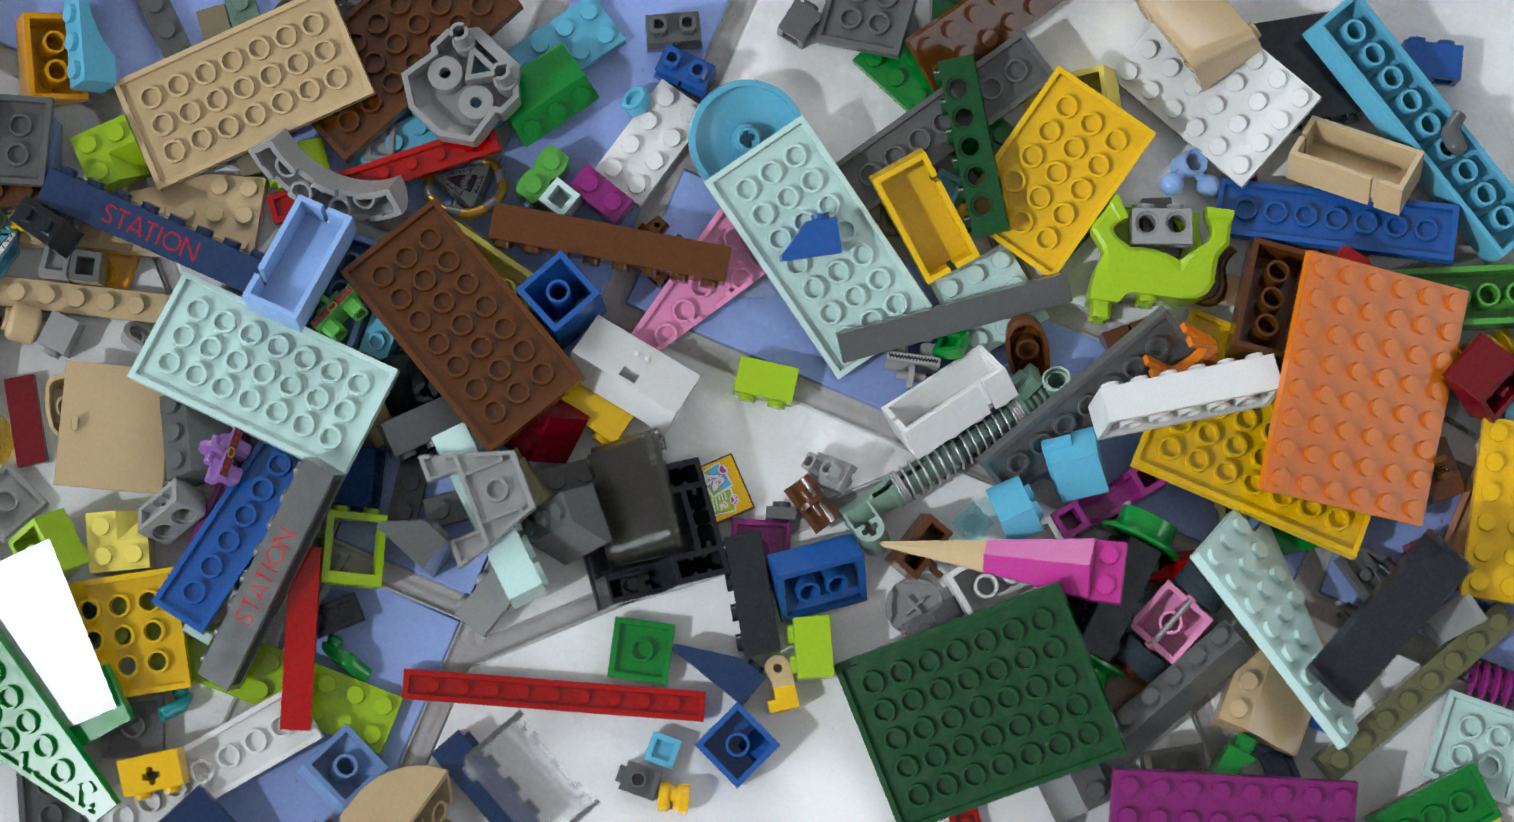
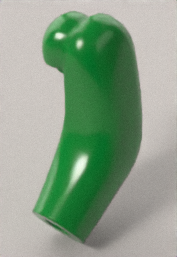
M334 634L329 635L327 642L323 641L321 644L323 652L337 666L365 682L371 675V668L354 654L340 648L343 645L342 638Z

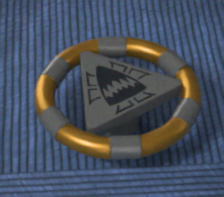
M487 156L469 162L478 166L426 176L422 184L424 199L428 203L435 197L453 219H474L489 214L493 211L495 202L502 203L508 192L509 180L506 170L500 163ZM490 171L495 174L498 188L491 198L476 207ZM434 181L452 195L457 205L462 208L447 206L440 202L435 194Z

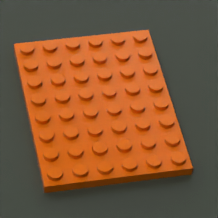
M1312 250L1306 251L1257 489L1422 527L1435 466L1433 459L1437 456L1450 386L1442 374L1456 360L1470 291Z

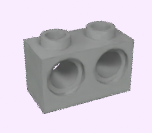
M1142 203L1137 204L1136 208H1132L1129 212L1130 247L1189 249L1193 244L1192 208H1184V204H1167L1166 208H1154V204ZM1141 219L1149 220L1153 225V231H1142L1138 226V221ZM1171 219L1179 220L1182 223L1183 230L1181 232L1171 231L1168 221Z
M175 477L137 509L138 533L168 546L205 515L204 491Z

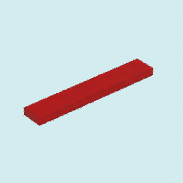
M310 547L287 594L280 730L312 731L322 560L321 547Z

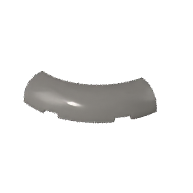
M286 127L267 136L247 150L269 180L274 179L281 187L288 191L287 195L293 200H296L300 194L323 204L325 211L328 207H331L353 217V219H370V221H380L402 215L408 206L407 189L401 175L384 180L370 181L337 174L308 156L294 141Z

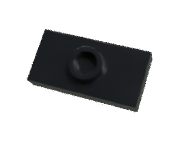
M355 592L319 606L317 640L366 621Z

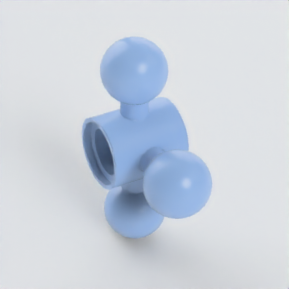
M1192 148L1172 158L1170 162L1171 172L1165 174L1160 180V188L1164 194L1168 196L1179 194L1184 186L1183 181L1192 177L1197 181L1196 187L1200 195L1213 197L1218 193L1220 187L1219 179L1215 175L1203 173L1207 168L1208 160L1201 153L1202 150Z

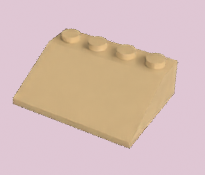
M1245 629L1242 639L1255 654L1227 678L1211 724L1237 735L1244 733L1264 746L1271 747L1276 751L1296 758L1311 714ZM1319 637L1324 647L1328 642Z

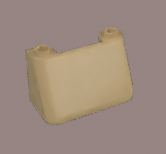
M1134 0L1143 16L1147 20L1149 19L1152 24L1154 23L1182 58L1185 66L1195 74V80L1203 91H1206L1262 50L1258 40L1262 35L1252 22L1247 24L1228 0Z

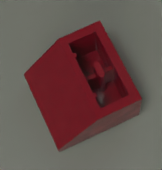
M1480 333L1442 374L1470 417L1480 420L1486 418L1489 422L1494 423L1514 401V356L1484 333Z

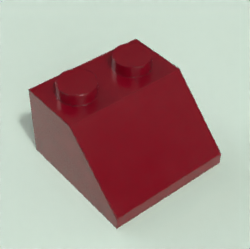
M560 399L505 443L504 446L509 450L517 447L522 457L525 456L527 461L566 464L590 416Z

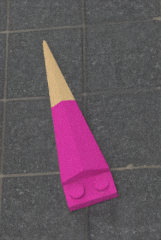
M1096 538L880 542L884 548L953 564L1036 587L1060 580L1065 595L1089 602L1121 605L1128 544L1124 542L1096 540Z

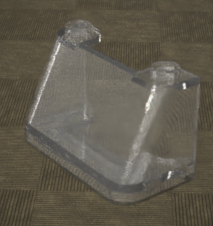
M521 710L517 711L463 758L465 766L462 770L471 781L475 782L478 780L513 822H581L601 803L591 791L588 793L584 790L580 792L582 784L580 782L576 783L537 738L538 734L535 730L531 734L529 733L531 729L527 724L530 720Z

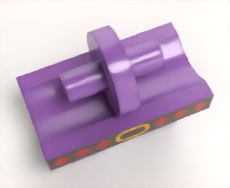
M234 427L231 433H223L220 436L212 435L211 441L204 440L200 443L199 452L205 456L203 463L209 465L204 482L211 486L218 482L229 486L240 482L243 472L242 469L232 465L233 459L240 462L246 460L252 448L249 443L241 438L243 433L241 429Z

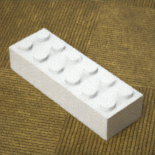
M1257 352L1238 361H1235L1234 358H1226L1218 361L1217 365L1208 367L1205 364H1197L1189 367L1188 371L1178 373L1176 369H1171L1152 378H1148L1147 375H1141L1132 378L1130 382L1119 384L1118 381L1107 382L1101 385V388H1099L1088 406L1097 441L1267 407L1276 397L1280 379L1274 353L1263 355L1262 352Z

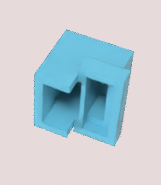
M1093 426L1071 431V435L1068 434L1041 441L1042 451L1055 492L1060 495L1062 503L1109 492L1106 463Z

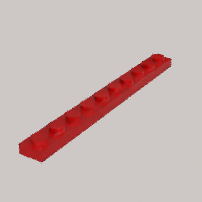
M404 668L401 699L704 722L706 692Z

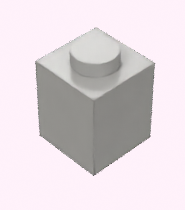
M52 310L37 343L44 347L43 353L59 360L61 355L70 359L85 326L72 318Z

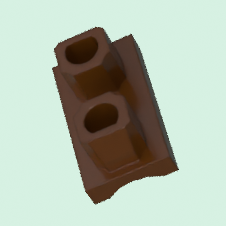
M808 473L784 490V493L793 505L797 507V510L815 534H818L840 517Z

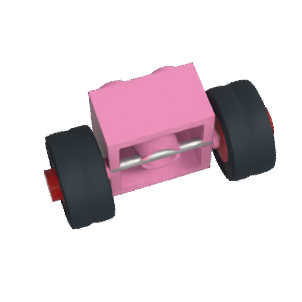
M1193 561L1187 562L1174 578L1188 595L1174 582L1167 580L1134 617L1130 627L1146 642L1144 643L1129 631L1125 632L1119 641L1121 647L1116 656L1123 662L1121 666L1133 677L1138 675L1149 684L1168 667L1166 662L1154 652L1155 650L1173 664L1219 623L1198 602L1213 614H1216L1225 602Z

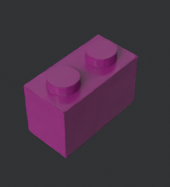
M588 163L569 185L581 195L585 206L609 224L620 225L634 209V200Z

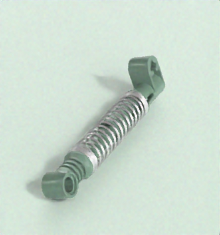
M1053 366L1047 369L1042 375V385L1027 401L1023 399L1015 400L1013 398L1005 405L1006 408L1002 410L999 407L997 409L998 413L995 415L991 411L989 419L986 420L984 418L982 420L983 423L979 425L974 423L973 426L975 428L969 430V428L965 429L967 433L964 435L959 434L958 439L946 441L931 454L920 459L915 457L916 460L912 463L907 460L908 465L902 468V466H899L900 470L898 472L891 470L889 474L886 473L882 477L881 483L838 509L840 517L849 531L854 534L861 548L871 556L884 554L888 548H884L880 542L891 541V538L881 517L897 507L904 508L911 502L913 503V500H917V494L925 495L926 488L933 490L934 483L941 485L942 478L949 480V474L956 475L958 468L964 470L965 463L973 464L972 455L975 458L978 457L974 452L977 451L980 456V450L982 452L985 451L982 447L986 446V449L989 446L991 447L992 444L990 442H997L999 436L1002 435L1003 437L1007 431L1015 427L1072 379L1069 371L1061 366ZM870 525L874 536L868 534L865 527Z

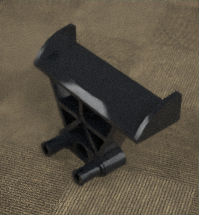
M1431 528L1427 529L1397 564L1390 557L1382 561L1391 571L1380 564L1376 571L1385 578L1358 609L1350 602L1342 607L1351 617L1345 611H1338L1336 616L1345 624L1307 666L1313 676L1342 704L1353 708L1356 705L1359 697L1470 572L1473 573L1476 569L1472 563Z

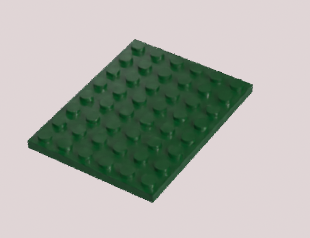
M1060 580L834 664L835 672L896 822H937L1128 753V748Z

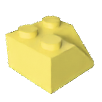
M137 510L85 513L87 548L90 559L89 574L105 576L157 569L155 540L138 533Z

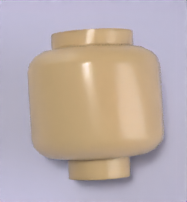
M16 302L11 308H5L0 329L4 330V336L7 339L31 345L40 336L47 321L42 320L43 314L39 308Z

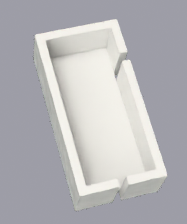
M980 344L964 354L962 359H956L881 407V410L894 434L917 459L931 454L946 441L957 437L960 432L974 423L982 421L985 416L991 413V408L998 409L1003 407L1019 394L1006 368Z

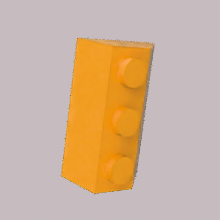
M23 12L15 21L21 95L52 97L55 100L54 108L88 101L89 93L87 91L70 89V78L67 76L68 52L65 48L66 26L62 17L63 13Z

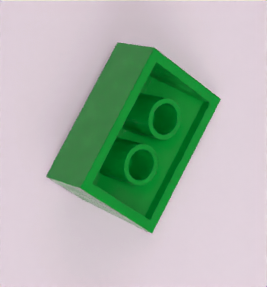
M560 42L522 68L523 74H521L519 85L521 106L506 121L516 137L528 147L600 97L580 66Z

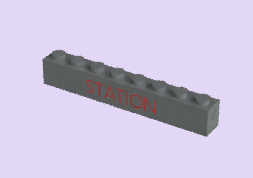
M304 457L295 466L293 471L295 477L290 487L283 491L280 497L281 505L277 513L269 519L266 526L268 531L263 541H260L254 549L252 564L243 572L240 578L241 586L237 594L229 600L226 607L228 612L224 620L215 628L213 633L215 638L210 648L201 656L200 663L202 665L198 674L226 691L241 688L346 476L342 471L317 457Z

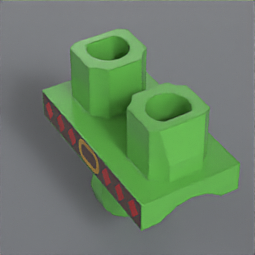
M348 285L341 293L336 290L329 298L324 294L321 296L320 300L323 304L316 310L318 315L310 324L320 334L341 342L348 333V330L342 324L350 316L356 322L362 321L369 312L358 293Z

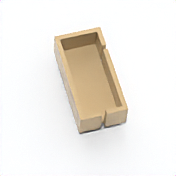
M1312 115L1302 131V136H1299L1289 152L1287 178L1365 205L1373 202L1374 208L1399 216L1421 178L1425 151Z

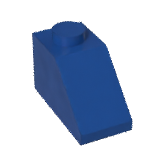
M829 212L811 215L812 221L804 222L779 256L780 262L842 253L837 217L829 218Z

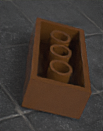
M1254 237L1245 252L1224 357L1243 360L1246 356L1257 352H1262L1263 355L1274 353L1278 370L1281 372L1306 250Z

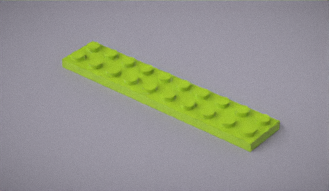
M121 597L114 610L119 615L123 614L127 609V603ZM142 597L144 608L148 610L155 608L156 605L151 602L152 598ZM152 622L147 626L146 634L150 639L157 640L161 635V628L157 623ZM212 622L208 630L214 633L218 624ZM121 627L117 631L116 638L118 642L123 645L130 642L131 632L129 629ZM186 633L193 681L254 705H258L282 691L284 650L263 643L241 688L226 691L198 674L202 665L200 663L201 656L210 646ZM155 653L151 657V664L164 668L166 659L161 653ZM316 663L313 718L320 731L334 735L347 723L374 752L382 754L404 699H401V696Z

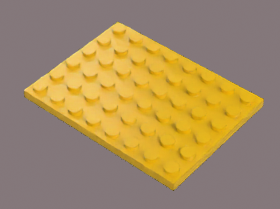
M1192 307L1186 323L1212 336L1218 347L1215 352L1218 360L1226 359L1227 357H1224L1231 323ZM1190 352V353H1189L1186 357H1184L1181 361H1183L1184 359H1186V358H1187L1189 355H1191L1192 353ZM1275 399L1267 407L1142 432L1129 465L1130 467L1165 480L1168 483L1232 510L1236 509L1246 516L1350 560H1354L1357 557L1371 515L1257 489Z

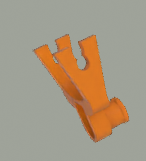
M1183 322L1179 326L1182 333L1189 336L1185 339L1188 347L1195 349L1186 359L1171 366L1145 354L1142 359L1146 366L1151 367L1148 371L1150 378L1157 377L1160 373L1171 369H1176L1178 373L1188 371L1189 367L1197 364H1205L1206 367L1217 365L1216 363L1219 360L1215 352L1218 347L1214 338Z

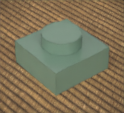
M1031 363L1023 370L1017 371L1012 378V382L1019 394L1014 399L1027 401L1042 385L1039 369Z

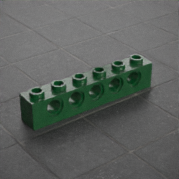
M969 54L937 61L939 69H934V77L937 87L942 86L944 98L940 99V106L943 116L949 117L950 127L946 128V135L949 146H955L956 157H952V164L955 175H961L963 186L958 187L961 204H967L969 215L964 216L968 233H973V238L1011 231L975 56ZM958 80L964 81L967 85V91L961 97H955L951 92L952 84ZM965 109L970 110L973 114V121L968 126H960L957 121L959 112ZM968 139H976L979 143V150L975 155L968 156L963 150V145ZM975 168H981L985 172V180L980 185L972 184L969 179L970 172ZM981 197H987L991 202V209L986 214H979L975 208L976 201Z

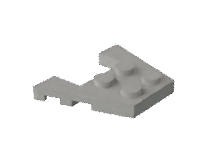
M514 450L475 452V454L451 453L437 456H418L428 484L459 473L479 530L449 541L460 569L467 566L537 509Z

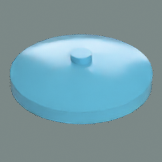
M742 79L717 87L700 102L689 126V152L697 172L706 181L801 116V113L793 100L785 92L766 82Z

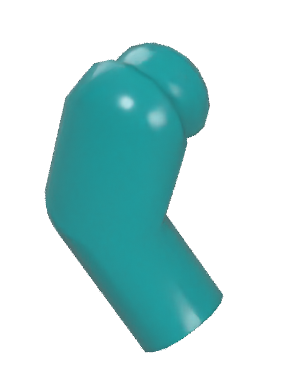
M188 688L172 690L175 700L157 709L159 717L163 722L187 711L193 698L192 692L189 693Z

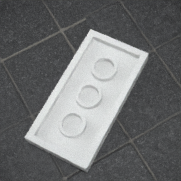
M661 79L650 94L652 101L649 108L643 114L632 118L595 168L596 171L633 199L634 204L639 208L643 206L688 145L690 122L699 105L663 79Z

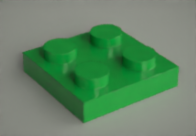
M615 616L607 677L667 685L675 624Z

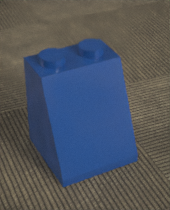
M562 250L515 289L534 317L562 350L584 333L597 315L602 317L607 313L601 293Z

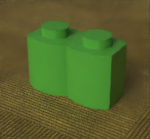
M554 145L546 147L538 155L534 168L528 170L520 178L516 187L518 198L532 209L537 210L541 208L538 199L556 177L562 181L567 177L571 167L569 157Z

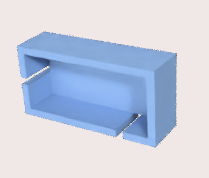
M299 194L258 266L261 276L254 273L242 294L247 309L302 333L358 232L353 217L331 207H328L325 211L323 204Z

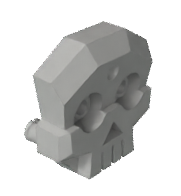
M456 22L430 45L432 52L402 72L401 76L409 109L442 142L477 147L487 138L499 120L506 121L521 106L519 85L523 71L521 66L480 27L468 28L463 22ZM480 65L486 70L485 72L478 73ZM445 71H450L451 75L448 78H441ZM476 100L482 101L478 108L472 107L473 102Z

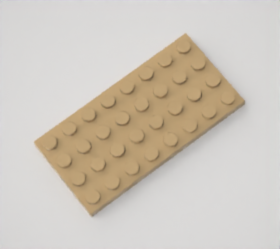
M335 0L290 1L118 79L117 84L113 86L159 191L166 190L247 153V150L253 145L285 127L290 134L376 95Z

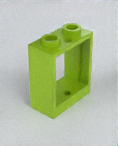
M332 505V510L329 509L322 523L320 584L366 589L381 588L386 535L376 527L372 574L331 571L334 520L373 523L377 526L380 522H387L388 515H380L379 509L362 508V513L350 512L349 506Z

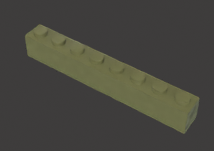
M1500 602L1491 603L1482 610L1488 618L1487 620L1443 643L1355 719L1359 731L1348 746L1338 750L1333 742L1330 741L1310 759L1328 779L1340 780L1514 629V619Z

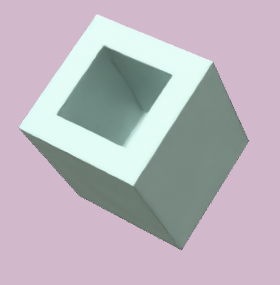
M558 177L538 199L545 211L572 216L583 203L581 195Z

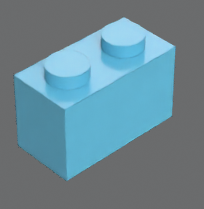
M1019 475L986 489L1008 540L1024 539L1043 530L1039 518L1044 517L1030 485L1023 486Z

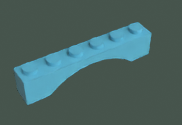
M64 0L62 17L66 26L65 48L68 52L67 76L70 78V89L103 94L117 84L115 56L105 44L96 27L91 12L90 0Z

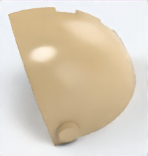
M427 765L407 766L387 772L372 780L359 791L348 807L343 810L339 821L451 822V820L446 819L447 803L451 804L453 802L449 772L446 769Z

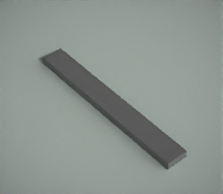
M1062 271L836 332L835 334L842 361L846 363L1009 319L1019 314H1027L1073 301L1067 272Z

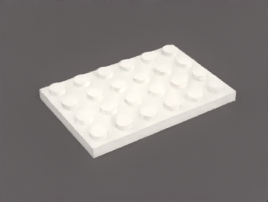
M1154 23L1114 67L1119 86L1193 148L1202 150L1201 153L1207 160L1242 189L1322 99L1319 94L1263 48L1206 91H1203L1195 80V74L1185 66L1182 58Z

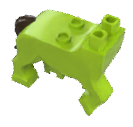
M1119 194L1113 196L1104 212L1090 227V236L1100 252V259L1090 276L1086 291L1084 308H1089L1087 323L1105 325L1106 320L1110 319L1111 311L1118 304L1124 302L1135 303L1134 307L1152 309L1153 306L1161 305L1169 308H1188L1195 304L1201 307H1211L1218 305L1224 300L1228 290L1226 266L1230 258L1237 253L1236 249L1229 246L1235 210L1206 207L1203 210V219L1209 232L1208 241L1204 245H1202L1199 233L1200 213H1192L1193 244L1189 249H1180L1178 259L1155 249L1129 246V212L1132 208H1136V205L1132 204V207H1124ZM1173 219V227L1177 232H1181L1183 230L1182 223L1179 220Z

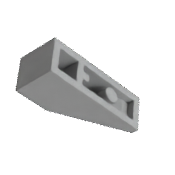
M1469 593L1446 600L1421 627V631L1428 641H1434L1437 645L1445 643L1479 625L1488 618Z

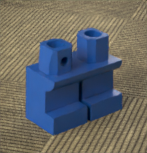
M666 44L654 69L656 70L654 78L660 81L663 79L676 88L682 82L680 90L702 100L707 96L717 75L714 64L669 44Z

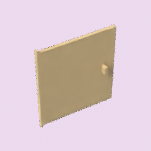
M66 360L53 485L156 494L164 487L166 467L159 397L164 395L129 379L127 375L132 366Z

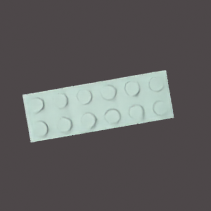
M463 422L431 437L439 455L451 453L475 454V452L485 450ZM459 473L450 476L452 483L477 531L479 527ZM520 523L485 550L514 609L547 594L544 585L549 583L539 561L533 564L531 560L536 555L526 534L520 537L518 532L523 530Z

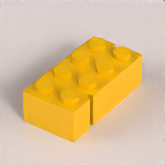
M919 148L868 177L920 275L929 285L952 272L945 262L950 260L951 264L958 269L980 257V254L941 180L935 177L937 173L926 152Z

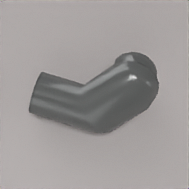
M1459 110L1452 111L1441 130V137L1446 148L1456 156L1462 155L1467 148L1460 130L1466 115Z

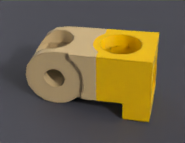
M781 655L770 657L765 664V675L771 681L775 700L767 701L769 714L773 715L799 709L800 706L789 661Z

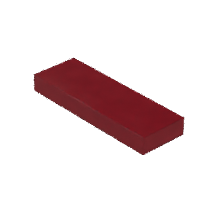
M31 374L4 379L17 467L23 468L49 463L36 375Z

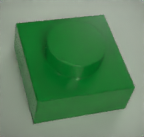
M969 330L939 337L932 349L934 357H939L941 360L962 359L972 340Z

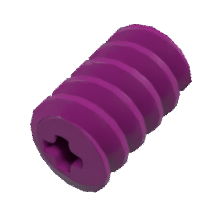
M1477 660L1473 664L1468 676L1467 695L1470 696L1475 689H1478V699L1482 700L1486 693H1490V703L1493 704L1498 697H1501V707H1506L1509 701H1513L1514 711L1513 671L1511 669L1502 671L1499 665H1493L1490 668L1488 661H1482L1479 664Z

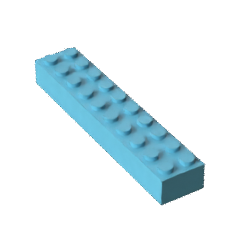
M1365 0L1341 1L1301 35L1385 139L1425 151L1422 174L1419 179L1420 184L1435 202L1460 205L1457 230L1483 263L1488 265L1503 258L1514 248V186L1464 124H1462L1460 130L1465 139L1466 151L1462 155L1456 156L1446 148L1441 137V130L1453 111Z

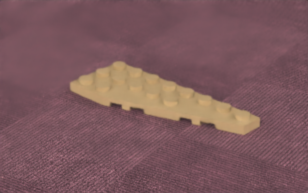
M205 174L192 177L163 191H159L156 186L127 192L133 195L132 201L141 205L143 201L150 202L160 207L159 213L166 216L174 213L186 218V224L191 227L197 228L198 225H202L215 231L213 236L223 241L225 237L237 240L242 243L241 249L248 252L258 248L268 188L266 178ZM83 223L81 233L84 236L79 241L77 250L107 254L162 257L92 225ZM26 231L21 232L19 244L22 248L44 249L45 244Z

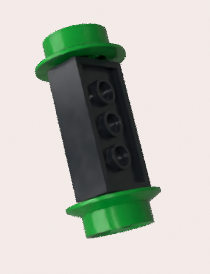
M1128 504L1123 505L1116 520H1103L1101 522V526L1113 534H1109L1106 541L1128 544L1121 605L1078 599L1072 611L1103 688L1108 678L1123 677L1121 671L1106 662H1110L1111 658H1114L1121 647L1119 641L1124 631H1127L1134 620V615L1132 614L1137 604L1141 603L1146 595V585L1150 576H1153L1159 568V557L1172 561H1178L1179 559L1178 554L1171 547L1178 529L1166 520Z

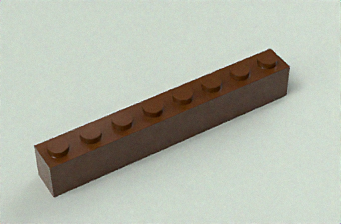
M499 202L494 204L488 233L490 242H494V247L499 249L511 250L512 246L524 248V253L541 256V252L551 253L555 256L562 250L569 259L571 257L583 259L582 264L600 267V263L612 265V270L629 273L630 269L640 270L641 275L646 277L659 278V274L671 276L670 280L676 283L688 284L689 280L698 281L701 287L715 290L718 289V285L725 286L731 255V247Z

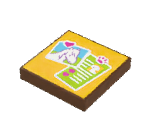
M732 453L701 466L717 524L755 509Z

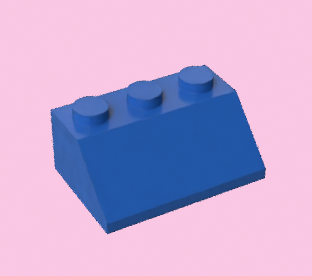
M853 533L767 555L769 580L782 623L791 621L794 617H806L867 601L865 554Z

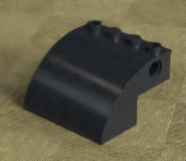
M699 457L646 468L631 477L593 485L612 538V542L583 557L598 611L664 595L731 573Z

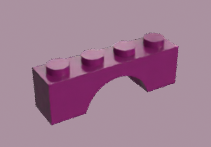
M1131 468L1118 479L1108 484L1109 492L1076 499L1051 513L1050 517L1063 539H1076L1100 526L1103 520H1110L1119 515L1124 504L1135 506L1162 491L1168 482L1138 469Z

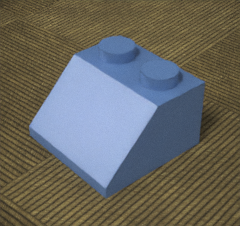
M346 723L297 772L340 815L359 791L372 780L379 777L388 766Z

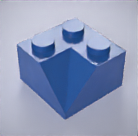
M739 702L694 744L736 788L780 746Z

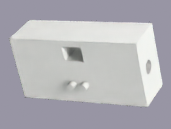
M597 315L569 357L585 376V380L580 383L581 385L663 434H666L682 410L700 378L699 374L600 315Z

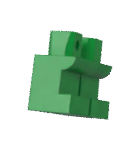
M1244 733L1234 735L1228 745L1219 747L1206 772L1239 774L1242 766L1256 761V758L1252 757L1251 754L1258 741Z

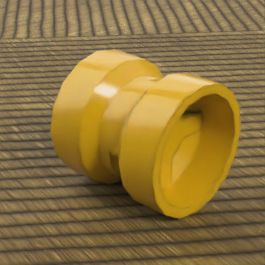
M660 781L657 811L667 812L669 809H672L681 814H688L691 784L681 783L679 786H674L670 782Z

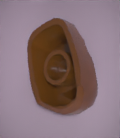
M1019 314L1012 317L1007 323L1005 330V348L1011 371L1014 375L1017 371L1023 370L1031 363L1039 369L1040 377H1042L1043 373L1050 368L1049 343L1044 329L1037 318L1030 314Z

